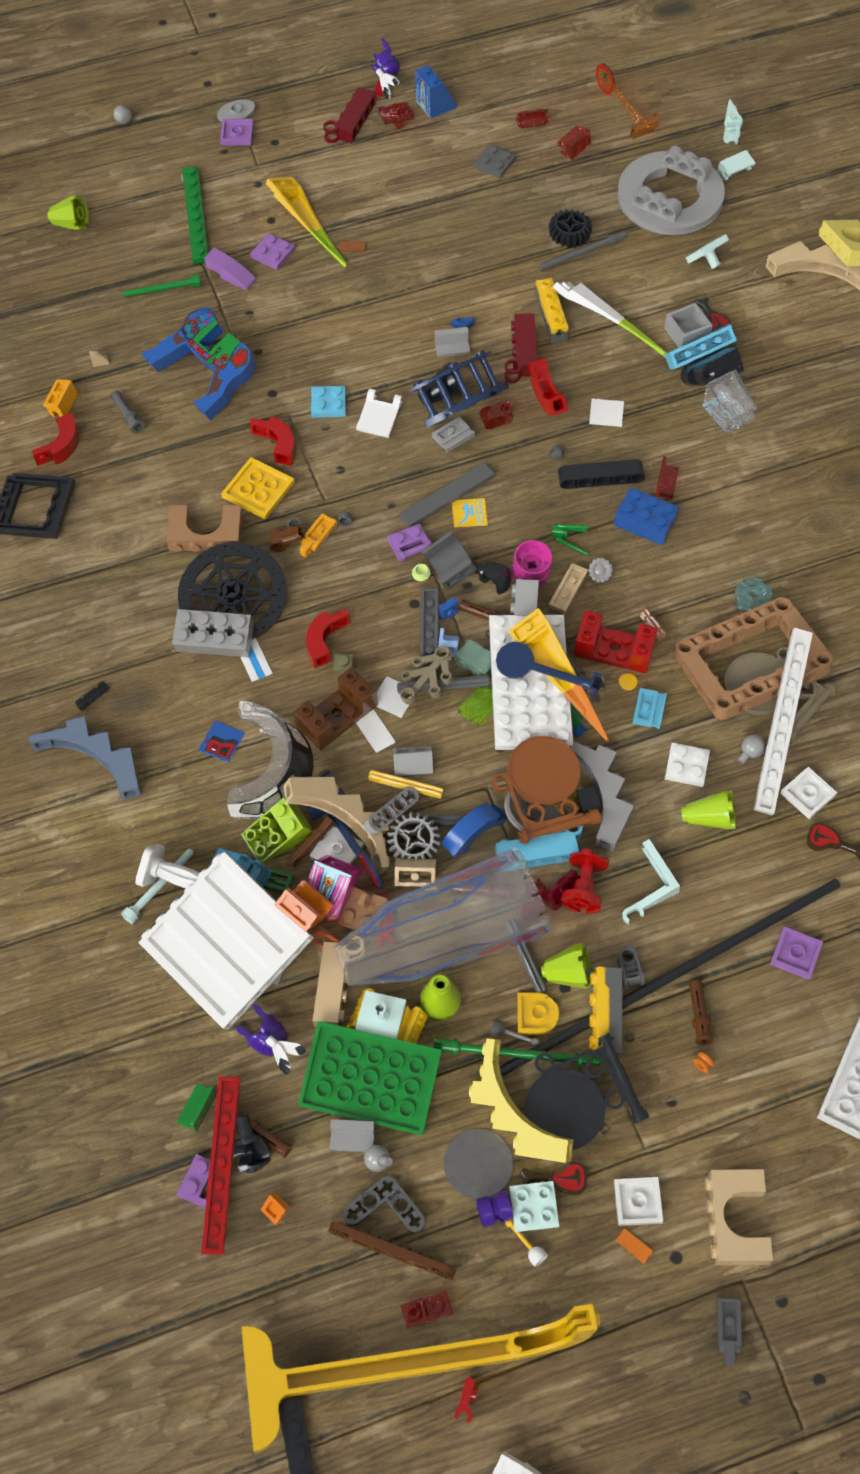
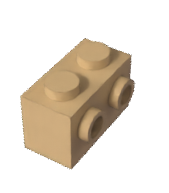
M396 858L395 886L435 887L436 859H418L416 861L415 859L408 860L404 858L401 860Z

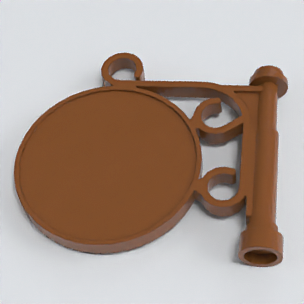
M535 736L524 740L513 750L509 758L507 775L499 773L493 778L492 787L494 790L504 792L508 788L517 814L524 826V829L518 832V839L521 844H529V839L543 835H551L585 824L596 825L601 823V816L597 808L588 810V813L584 815L583 813L576 815L577 805L568 798L573 794L579 783L580 764L574 751L559 739L550 736ZM504 779L507 786L499 787L496 784V780ZM515 793L526 802L533 804L527 810V818L520 809ZM561 803L559 807L561 816L543 821L545 810L542 806H553ZM570 805L573 808V813L564 815L563 806ZM537 809L540 811L541 818L539 822L528 819L531 815V810Z

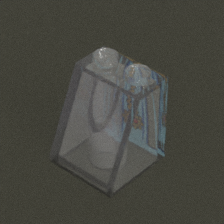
M736 369L707 383L702 406L726 434L737 430L746 423H751L755 419L757 407Z

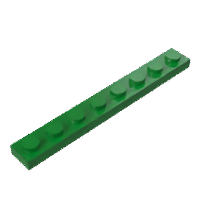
M198 166L184 167L182 172L193 264L205 263L208 248Z

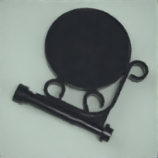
M610 1033L598 1038V1045L602 1047L591 1052L582 1053L548 1069H541L538 1062L542 1057H547L550 1059L551 1064L554 1065V1060L549 1054H540L535 1059V1067L538 1071L545 1074L534 1082L527 1094L525 1116L535 1125L549 1133L574 1139L572 1150L587 1145L597 1136L603 1125L605 1107L616 1110L621 1108L624 1100H626L628 1107L631 1108V1119L634 1124L650 1117L647 1110L641 1106L623 1064L620 1063L611 1043L614 1037H611ZM586 1056L597 1057L605 1063L597 1075L589 1072V1065L593 1062V1059L586 1063V1075L572 1069H557ZM606 1068H608L621 1097V1102L618 1106H612L608 1101L609 1096L616 1093V1090H610L606 1094L605 1100H603L599 1088L591 1080V1078L601 1077Z

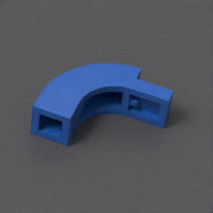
M484 803L465 815L449 831L441 844L453 857L464 854L477 837L487 829L503 824L507 817L495 804L490 806L488 803Z

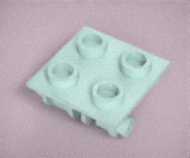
M729 99L723 140L725 143L734 141L737 145L743 119L739 115L736 106Z
M553 1181L509 1186L515 1232L559 1227Z

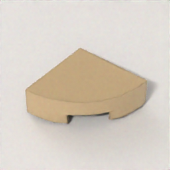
M89 351L93 367L110 364L109 358L106 355L98 354L97 351Z

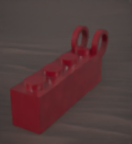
M358 87L356 92L352 94L350 102L346 104L344 112L340 114L338 122L329 120L323 124V130L325 131L324 140L327 143H336L338 140L351 144L354 142L376 105L375 91ZM333 124L335 128L330 130L326 126ZM330 134H334L337 136L335 139L327 138V136Z
M534 313L514 314V321H511V331H514V334H512V344H515L512 347V356L516 357V359H510L505 363L504 379L508 383H517L521 377L531 376L528 363L537 360ZM513 363V368L509 369L507 366ZM507 374H518V377L510 379L507 377Z

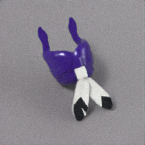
M381 38L386 50L382 51L379 55L373 53L376 64L372 66V69L380 78L385 97L390 99L391 92L388 83L393 86L399 84L396 76L400 71V65L396 57L391 56L392 49L387 41Z
M253 1004L252 1006L256 1014L264 1019L260 1032L251 1036L244 1027L237 1025L235 1026L239 1034L246 1037L248 1045L255 1051L269 1057L275 1056L280 1070L284 1074L289 1075L291 1065L286 1053L300 1056L305 1054L307 1049L300 1044L287 1042L288 1034L281 1022L274 1015L264 1013L260 1006Z

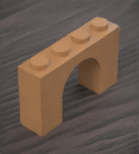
M170 505L166 538L169 551L197 552L205 551L224 543H241L243 520L241 505H223L221 525L214 532L205 535L196 534L189 529L190 514L188 505Z

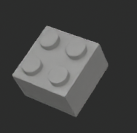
M694 303L666 314L664 329L675 344L680 347L711 333L712 324L698 305Z

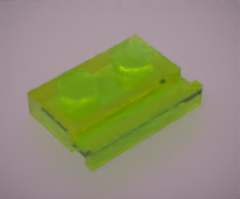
M478 687L458 708V713L470 722H474L479 728L493 713L492 690L488 687Z

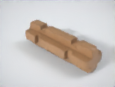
M645 609L640 613V617L643 621H646V625L658 627L656 638L662 641L667 637V632L663 628L661 629L662 626L654 616H651L652 613Z

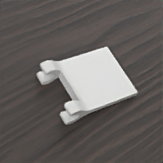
M369 388L356 430L389 438L398 411L403 403L401 401L402 396L395 394L393 404L376 400V390Z

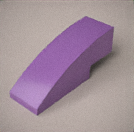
M213 248L205 257L206 267L220 273V278L245 290H248L256 281V277L245 267L216 248Z

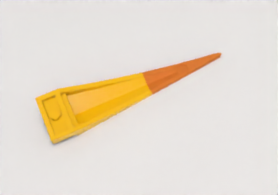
M539 608L508 630L515 642H522L530 648L535 663L577 676L552 625ZM546 675L599 734L609 742V738L584 689L581 686Z

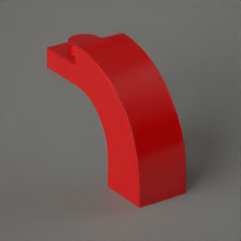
M546 358L529 362L530 382L543 410L551 416L568 411L565 395L559 393L553 385Z
M72 413L55 418L59 435L53 442L31 450L37 466L53 460L56 465L68 459L76 450L79 442V433Z
M270 416L268 421L251 418L249 423L251 434L270 438L277 443L273 451L275 463L292 466L295 458V444L290 428L283 421Z
M347 609L337 611L331 616L325 611L318 615L310 624L306 633V646L309 660L314 669L331 662L330 651L324 642L329 634L350 624V615Z

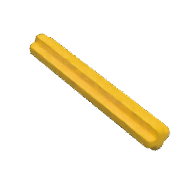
M371 770L368 776L369 781L400 789L413 787L419 794L438 799L442 798L444 792L442 787L376 770Z

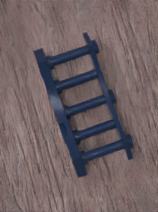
M482 350L475 354L476 357L460 364L455 362L448 366V370L425 382L420 380L413 384L414 387L409 392L418 391L429 412L430 419L424 421L427 428L453 416V411L457 413L477 404V402L484 401L509 388L507 382L501 384L500 381H497L486 357L493 354L492 351L485 352V350ZM476 362H481L490 380V389L488 386L486 387L477 369ZM469 366L479 386V394L475 396L470 394L459 369ZM453 373L464 396V401L457 405L455 402H452L441 379ZM433 382L436 383L447 405V410L441 413L435 411L424 387Z

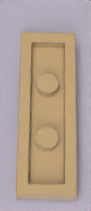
M571 563L549 602L548 608L565 615L585 580L588 569Z

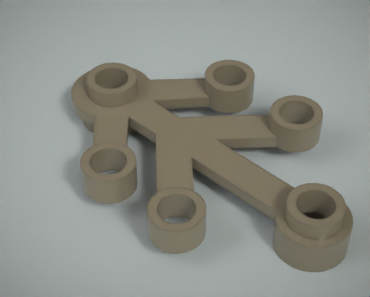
M440 646L435 650V654L415 657L412 663L416 669L411 671L405 670L401 673L403 682H411L413 678L421 676L412 688H404L401 691L400 697L405 704L411 705L415 703L416 694L428 680H430L429 693L431 697L439 698L442 692L438 686L436 670L441 665L442 674L440 678L444 684H450L453 681L448 663L453 657L450 648ZM433 662L430 666L424 667L425 663Z

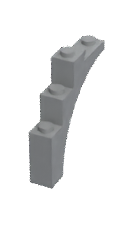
M573 740L572 750L578 758L580 767L595 786L602 806L601 826L595 845L614 852L634 808V805L629 801L618 799L624 787L625 778L618 773L610 772L617 752L613 751L610 747H603L601 745H598L595 751L590 746L578 744Z

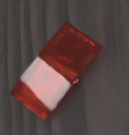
M446 1291L401 1305L407 1328L453 1315Z

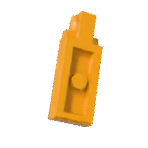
M322 513L305 533V539L301 542L300 555L307 558L312 550L316 551L338 525L337 520Z

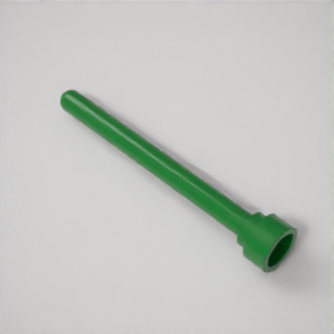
M194 274L185 280L126 290L123 292V296L131 297L190 285L191 287L198 288L201 287L199 274Z

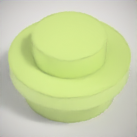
M418 564L413 568L412 576L417 581H425L430 577V569L425 564Z

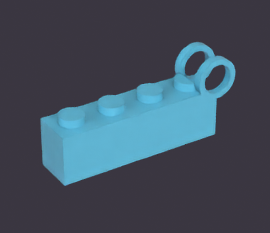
M730 323L664 355L670 370L676 369L737 341V337L734 335L732 324Z
M583 825L575 827L576 832L565 830L529 839V844L526 845L524 843L521 844L519 839L511 841L509 839L501 840L499 843H496V857H504L502 853L505 854L504 852L513 850L518 858L510 863L507 862V859L501 862V864L499 863L500 873L568 862L570 854L579 852L577 842L581 838Z

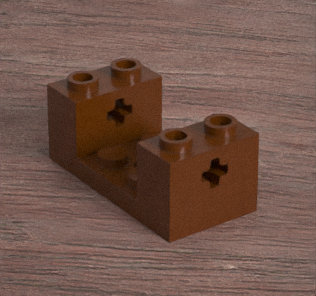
M353 667L337 678L339 689L315 707L308 700L293 711L296 727L320 751L378 706L377 691ZM340 711L342 715L340 717H333L332 713Z

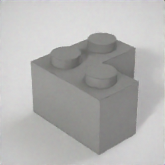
M516 579V584H512V597L515 598V602H511L512 614L527 617L537 609L539 580Z

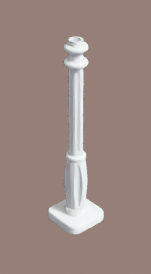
M154 844L144 850L135 883L144 887L154 883L159 877L174 885L186 888L199 879L198 875L200 873L182 865L165 862L163 859L165 847L160 844Z

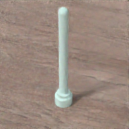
M187 849L174 864L183 866L193 855V850ZM159 878L134 906L126 907L121 912L122 917L130 924H133L138 919L139 911L168 881Z

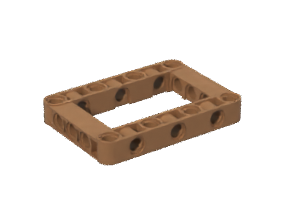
M784 597L777 598L677 642L675 660L717 719H729L777 698L784 666L767 676H760L742 684L741 687L735 690L727 691L723 689L718 682V677L713 675L708 663H705L702 658L771 628L779 626L789 641L794 628L813 633L802 686L830 673L833 662L832 654L789 599Z

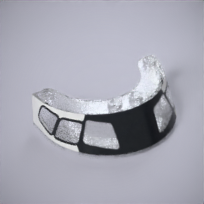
M240 701V717L260 726V733H266L269 736L273 750L271 761L262 775L248 784L234 787L229 791L227 806L231 818L259 819L285 797L284 785L289 777L313 776V753L306 737L293 724L264 706L248 701Z

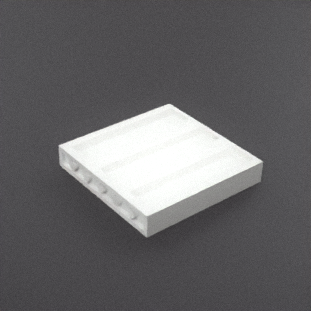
M223 852L213 859V864L208 869H204L198 875L199 879L194 884L192 883L186 887L184 895L180 899L172 902L169 911L157 918L153 928L146 930L138 943L223 1029L229 1030L314 937L308 931L305 932L274 906L277 901L229 854Z

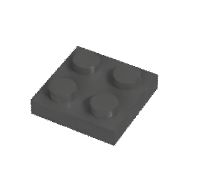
M489 144L474 162V168L501 179L515 162L516 155Z

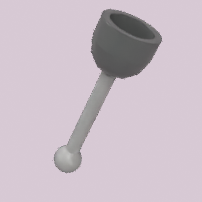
M494 1019L490 1035L497 1037L505 1033L527 1041L533 1046L540 1044L537 1038L531 1039L507 1030L503 1021Z

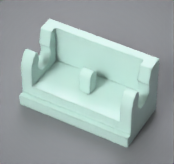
M745 150L720 161L717 172L726 181L732 174L741 170H751V167L755 165V161L748 151Z

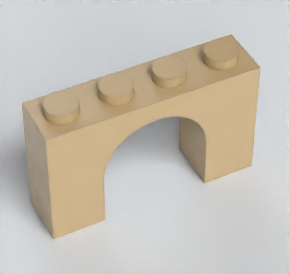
M764 1169L710 1170L708 1177H705L706 1191L709 1190L710 1199H707V1212L711 1213L712 1222H709V1235L713 1236L714 1245H711V1258L715 1259L716 1265H770L773 1261L771 1237H741L729 1229L724 1219V1206L729 1200L736 1197H762L765 1194Z

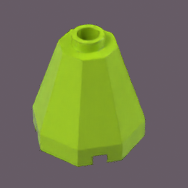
M70 196L50 207L47 216L53 225L73 230L87 229L85 224L89 223L88 206L86 203H82L81 200H84L82 196Z
M574 944L546 959L544 965L541 966L543 978H546L550 983L582 989L591 988L590 975L588 973L589 969L592 968L588 949L586 946L584 947L585 944Z

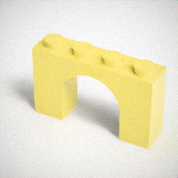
M823 220L822 227L819 230V236L846 266H860V221Z

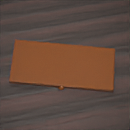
M340 242L339 251H365L366 242Z

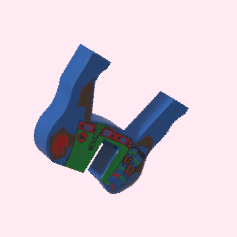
M203 307L191 311L176 333L162 340L156 347L144 351L141 355L159 372L190 352H193L205 367L214 372L207 394L194 402L200 412L211 421L229 403L235 390L253 375L256 368V360L248 347L230 333L211 350L209 346L224 330L214 311Z

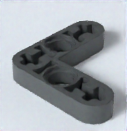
M390 1176L380 1179L346 1206L343 1211L345 1223L349 1226H357L387 1203L410 1233H420L425 1226V1218L398 1182ZM384 1183L388 1185L392 1183V1192L388 1190L383 1192L382 1197L384 1199L381 1200L375 1190L378 1189L380 1193L384 1189ZM372 1195L376 1197L377 1203L375 1206L367 1207L364 1200L367 1196ZM399 1199H404L408 1203L407 1208L403 1211H399L395 1207V1203ZM361 1203V1206L366 1211V1213L363 1214L361 1210L357 1213V1220H354L353 1218L349 1220L348 1212L351 1210L352 1212H356L359 1209V1206L357 1204ZM411 1209L414 1210L411 1212L412 1217L415 1220L418 1218L420 1219L419 1227H416L415 1225L412 1227L410 1226L411 1219L408 1217L407 1214L410 1212Z

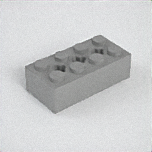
M177 609L172 645L177 652L249 657L254 621L251 615Z

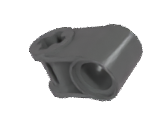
M630 946L623 947L617 958L618 968H622L623 989L636 984L645 985L644 974L640 967L636 950ZM628 955L632 958V961H624L622 956Z

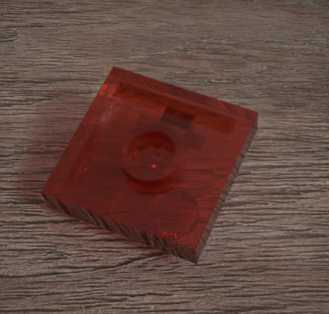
M408 102L378 107V114L384 124L395 123L397 129L403 128V121L415 119L414 112Z

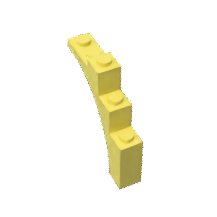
M486 1038L482 1048L484 1064L480 1067V1077H482V1080L473 1081V1084L470 1086L469 1097H471V1103L495 1106V1110L491 1114L493 1129L517 1132V1136L514 1137L513 1141L515 1155L564 1163L571 1162L574 1139L560 1137L543 1130L531 1122L518 1109L508 1094L500 1072L498 1061L501 1040Z

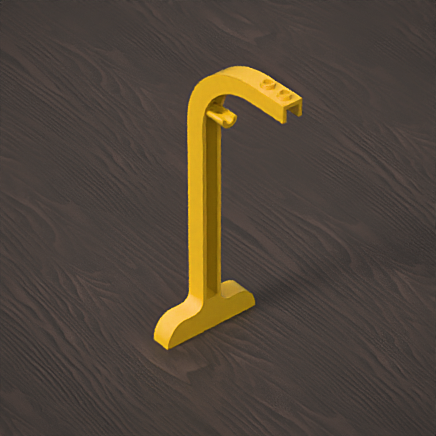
M593 1304L574 1306L566 1317L556 1322L521 1332L291 1369H280L275 1365L271 1341L262 1330L255 1327L242 1326L254 1454L266 1450L276 1441L280 1432L279 1406L287 1397L505 1363L555 1352L589 1339L598 1329L597 1326L600 1325L598 1310H594Z

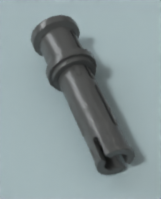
M120 391L112 392L110 397L124 415V421L126 424H129L132 433L137 434L143 431L145 423L138 418V413L130 408Z

